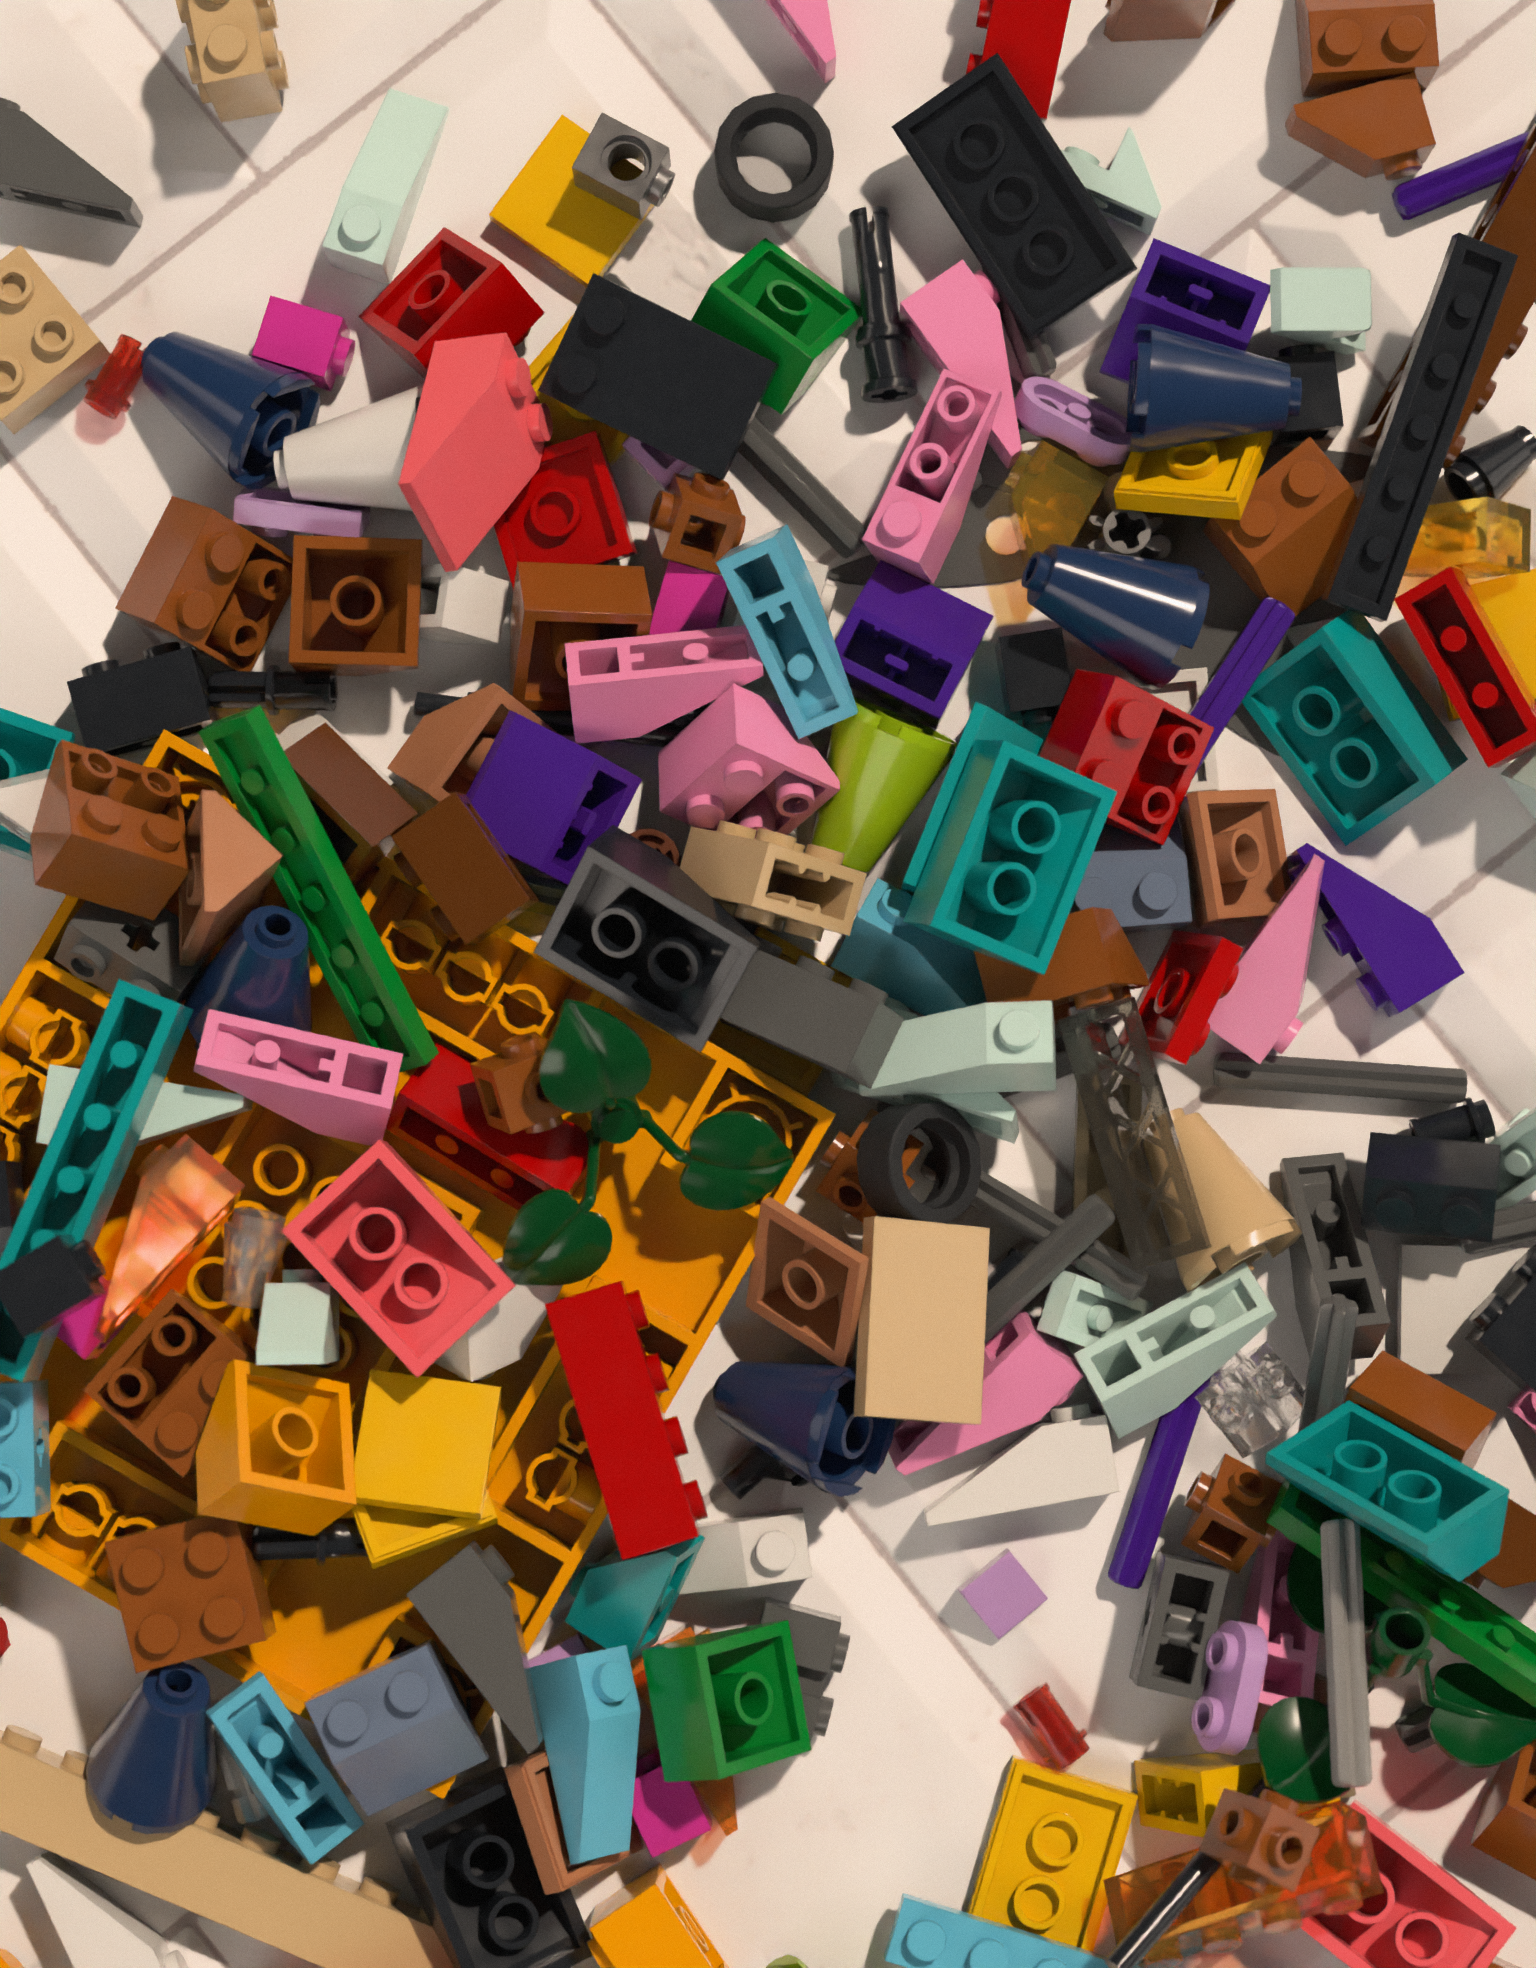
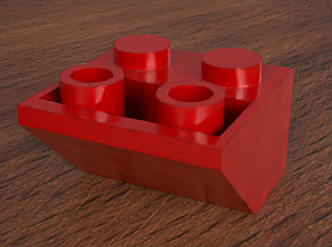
M1076 669L1039 756L1117 791L1105 823L1153 843L1164 845L1214 731V727L1118 676Z

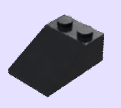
M593 273L538 391L718 479L724 480L779 364Z
M612 825L587 847L534 953L701 1053L761 942L669 857Z
M500 1766L449 1791L444 1799L437 1797L385 1823L409 1883L454 1968H570L593 1956L587 1944V1941L591 1938L571 1889L568 1888L562 1892L549 1895L544 1893L504 1771L505 1767Z

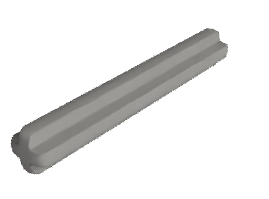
M1332 1519L1323 1522L1320 1527L1331 1778L1335 1786L1358 1788L1370 1785L1372 1781L1360 1526L1354 1520Z

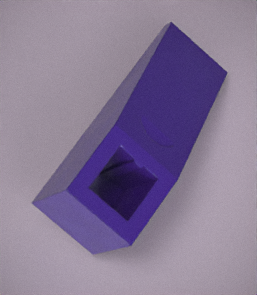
M1308 843L1287 856L1294 866L1287 871L1292 883L1313 854H1316L1325 861L1318 906L1328 921L1321 925L1322 930L1339 956L1343 957L1349 953L1362 974L1356 978L1357 986L1373 1010L1378 1011L1383 1008L1388 1017L1397 1015L1465 973L1432 920L1423 913Z

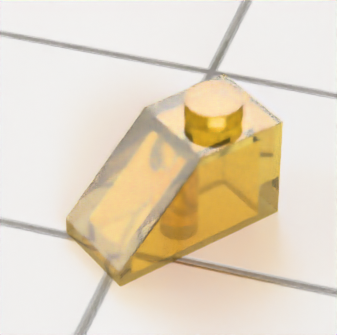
M1043 440L1033 457L1022 451L1004 485L1014 490L1007 509L1024 569L1030 557L1036 551L1043 553L1051 544L1073 545L1109 479L1108 476Z
M1491 497L1428 505L1403 577H1433L1450 566L1462 570L1467 579L1530 572L1531 509Z

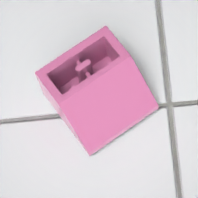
M736 684L731 685L658 752L660 812L697 828L717 831L719 820L749 827L757 830V832L758 828L788 835L840 791L838 777L807 736L798 739L784 707Z

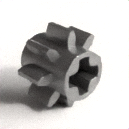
M1114 496L1110 497L1107 501L1106 511L1108 517L1106 520L1099 516L1090 515L1086 526L1091 531L1099 533V537L1093 540L1087 546V549L1139 558L1142 553L1151 557L1159 556L1163 547L1158 542L1151 540L1150 536L1151 533L1156 532L1163 523L1162 517H1154L1148 520L1142 511L1116 509ZM1117 524H1121L1125 532L1136 530L1138 535L1132 548L1128 549L1123 540L1112 542L1110 539Z

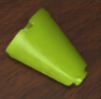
M854 697L858 713L832 725L826 762L839 779L840 791L817 810L811 844L844 853L842 866L869 873L950 762L958 743L922 723L917 722L914 724L897 716L898 713Z

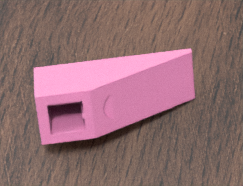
M943 369L862 538V541L877 562L882 560L918 579L934 584L960 530L1002 396L1000 390Z

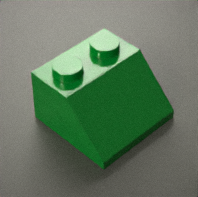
M764 238L710 285L691 321L779 364L761 404L770 406L782 415L810 388L862 318V311L859 305L767 238Z
M788 1620L687 1637L641 1650L665 1782L720 1780L812 1750Z

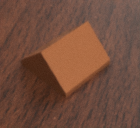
M1276 790L1197 791L1187 794L1178 812L1198 929L1266 919L1291 886V880L1287 872L1289 867Z
M211 790L201 791L186 827L191 871L178 887L179 954L181 966H194L233 932L251 911L258 908L283 856L216 791Z

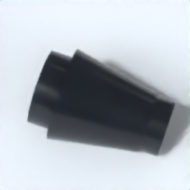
M1518 425L1510 431H1506L1460 452L1454 463L1444 471V480L1449 492L1461 506L1468 510L1474 511L1480 506L1491 507L1529 467L1532 461L1536 459V438L1527 428Z

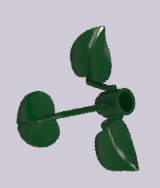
M566 999L562 1004L555 1028L542 1052L538 1076L541 1088L552 1104L565 1111L587 1113L591 1128L586 1132L588 1154L584 1194L580 1202L577 1203L575 1198L568 1192L561 1189H549L528 1200L513 1218L505 1237L502 1253L505 1273L514 1283L519 1285H568L591 1276L606 1261L611 1251L612 1231L608 1221L602 1215L590 1211L596 1201L600 1146L603 1141L614 1144L624 1143L630 1140L639 1128H644L676 1161L686 1164L679 1179V1186L684 1197L695 1205L711 1210L736 1209L764 1197L788 1173L793 1164L794 1154L782 1142L769 1124L757 1116L742 1111L719 1112L705 1119L695 1128L690 1136V1151L679 1147L653 1120L650 1111L640 1109L635 1094L645 1088L651 1074L650 1055L642 1039L630 1027L611 1014L594 1006Z
M1297 1543L1292 1552L1287 1570L1286 1587L1289 1602L1303 1623L1312 1630L1325 1634L1322 1560ZM1363 1589L1365 1634L1371 1632L1365 1642L1366 1661L1370 1666L1367 1670L1368 1691L1379 1676L1401 1678L1409 1674L1414 1666H1417L1421 1700L1426 1706L1435 1708L1428 1722L1431 1738L1447 1757L1467 1767L1489 1768L1501 1764L1536 1740V1708L1515 1693L1503 1688L1496 1680L1476 1666L1468 1663L1445 1665L1437 1671L1432 1684L1429 1662L1433 1658V1653L1431 1650L1426 1649L1430 1643L1431 1631L1425 1618L1414 1609L1398 1606L1390 1608ZM1308 1697L1284 1698L1275 1703L1266 1712L1257 1730L1256 1747L1266 1786L1271 1791L1300 1804L1325 1803L1349 1792L1352 1788L1338 1787L1332 1782L1328 1710L1320 1702Z

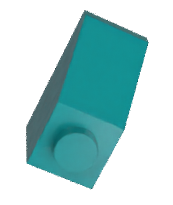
M699 1534V1537L622 1560L620 1551L617 1549L597 1564L588 1562L579 1571L571 1585L569 1594L575 1600L565 1622L605 1649L626 1645L631 1662L642 1654L641 1650L650 1648L658 1641L705 1537Z

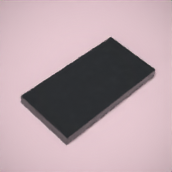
M998 53L891 126L1031 341L1138 269Z

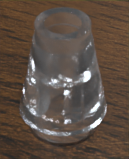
M234 1208L232 1221L224 1223V1291L222 1301L244 1308L261 1307L265 1283H270L288 1240L281 1231L285 1226V1217L260 1209Z

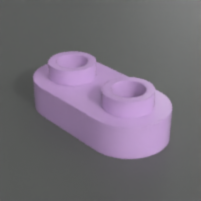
M1034 376L1023 381L1014 403L1019 422L1027 432L1037 437L1051 438L1076 451L1082 460L1094 466L1116 465L1126 460L1129 454L1126 444L1131 434L1135 432H1126V418L1052 379Z
M1234 1620L1226 1621L1219 1627L1217 1632L1212 1634L1207 1643L1206 1662L1208 1671L1202 1697L1195 1703L1191 1718L1193 1731L1197 1735L1201 1747L1206 1751L1236 1755L1245 1748L1250 1739L1268 1660L1267 1638L1262 1628L1256 1624Z

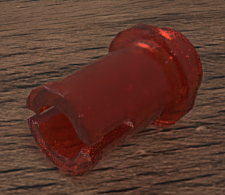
M120 334L117 344L96 379H88L84 384L88 392L83 401L95 411L114 420L117 419L121 411L128 412L131 404L127 400L142 377L143 368L141 360L147 347H144L142 351L139 349L142 345L141 342L125 334Z
M1047 1682L1027 1693L1012 1706L1016 1712L1018 1711L1046 1753L1042 1757L1045 1763L1052 1761L1056 1768L1061 1770L1079 1759L1090 1749L1084 1740L1088 1734L1085 1728L1077 1730L1050 1691V1686Z

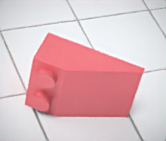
M507 333L435 341L398 485L445 572L457 571L538 471L545 441H549L552 437L553 422L550 409L546 403H540L531 384L529 366L524 358L518 357Z
M380 1139L281 1230L417 1378L516 1286L421 1177L388 1142Z
M1356 1799L1353 1800L1311 1857L1308 1867L1300 1878L1295 1893L1287 1890L1275 1906V1909L1350 1968H1488L1517 1929L1516 1926Z

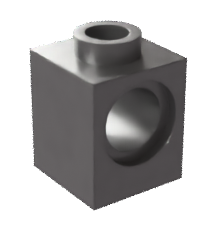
M603 112L572 166L575 186L640 220L644 217L650 204L659 207L663 203L675 179V172L669 170L671 159L668 146ZM627 158L635 159L645 167L639 177L630 181L619 180L610 172L614 164Z

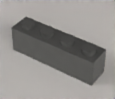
M752 934L761 944L719 1022L871 1089L904 1020V1017L884 1005L888 994L856 978L852 979L849 988L831 981L835 974L834 970L802 955L799 956L796 965L779 958L783 950L782 948Z

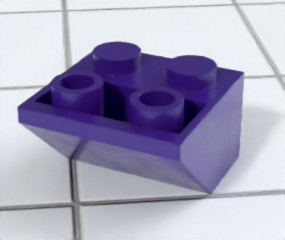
M1153 238L1099 373L1128 384L1130 360L1137 361L1138 343H1133L1136 324L1151 323L1246 351L1270 293V285Z
M880 560L855 601L835 640V644L851 688L937 730L994 616Z
M510 710L466 796L509 856L568 885L587 847L612 825L619 826L642 779L585 747Z

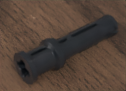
M872 206L873 232H869L866 207L853 210L849 214V221L852 225L863 326L858 328L855 336L857 349L863 351L866 384L860 389L861 398L869 403H890L911 398L918 392L917 382L909 376L906 345L912 341V336L907 324L900 321L889 227V209L883 206Z

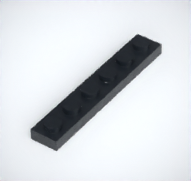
M1460 232L1451 237L1321 600L1379 622L1387 621L1518 255Z

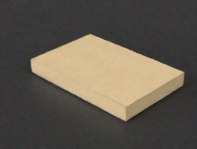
M877 1216L864 1218L862 1254L869 1258L858 1323L854 1416L981 1425L990 1228Z

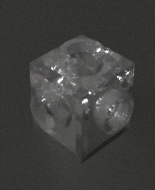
M1266 1341L1246 1355L1239 1350L1212 1375L1214 1379L1195 1397L1208 1413L1212 1422L1222 1431L1242 1459L1286 1433L1300 1418L1305 1390L1294 1377L1289 1366L1279 1358Z

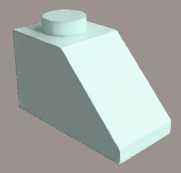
M317 1269L282 1270V1283H265L256 1348V1365L326 1364L339 1361V1293L329 1282H322V1274Z

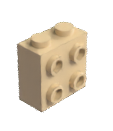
M176 0L180 20L182 23H186L192 45L185 46L187 66L192 84H197L202 104L212 103L221 123L282 112L279 90L290 87L282 50L279 51L274 30H271L279 28L274 0Z
M21 244L0 260V420L13 434H16L111 357V354Z
M719 820L717 831L691 826L680 869L731 916L745 920L744 923L776 932H782L784 921H786L783 932L821 942L824 930L850 936L867 874L842 866L844 853L812 844H807L805 853H803L805 846L795 843L796 838L762 828H758L757 832V830L721 820Z

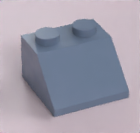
M1176 816L1164 845L1153 843L1105 823L1069 914L1090 907L1112 909L1124 933L1180 929L1192 922L1187 857L1178 817Z
M434 1637L315 1693L305 1702L332 1765L367 1816L489 1759Z

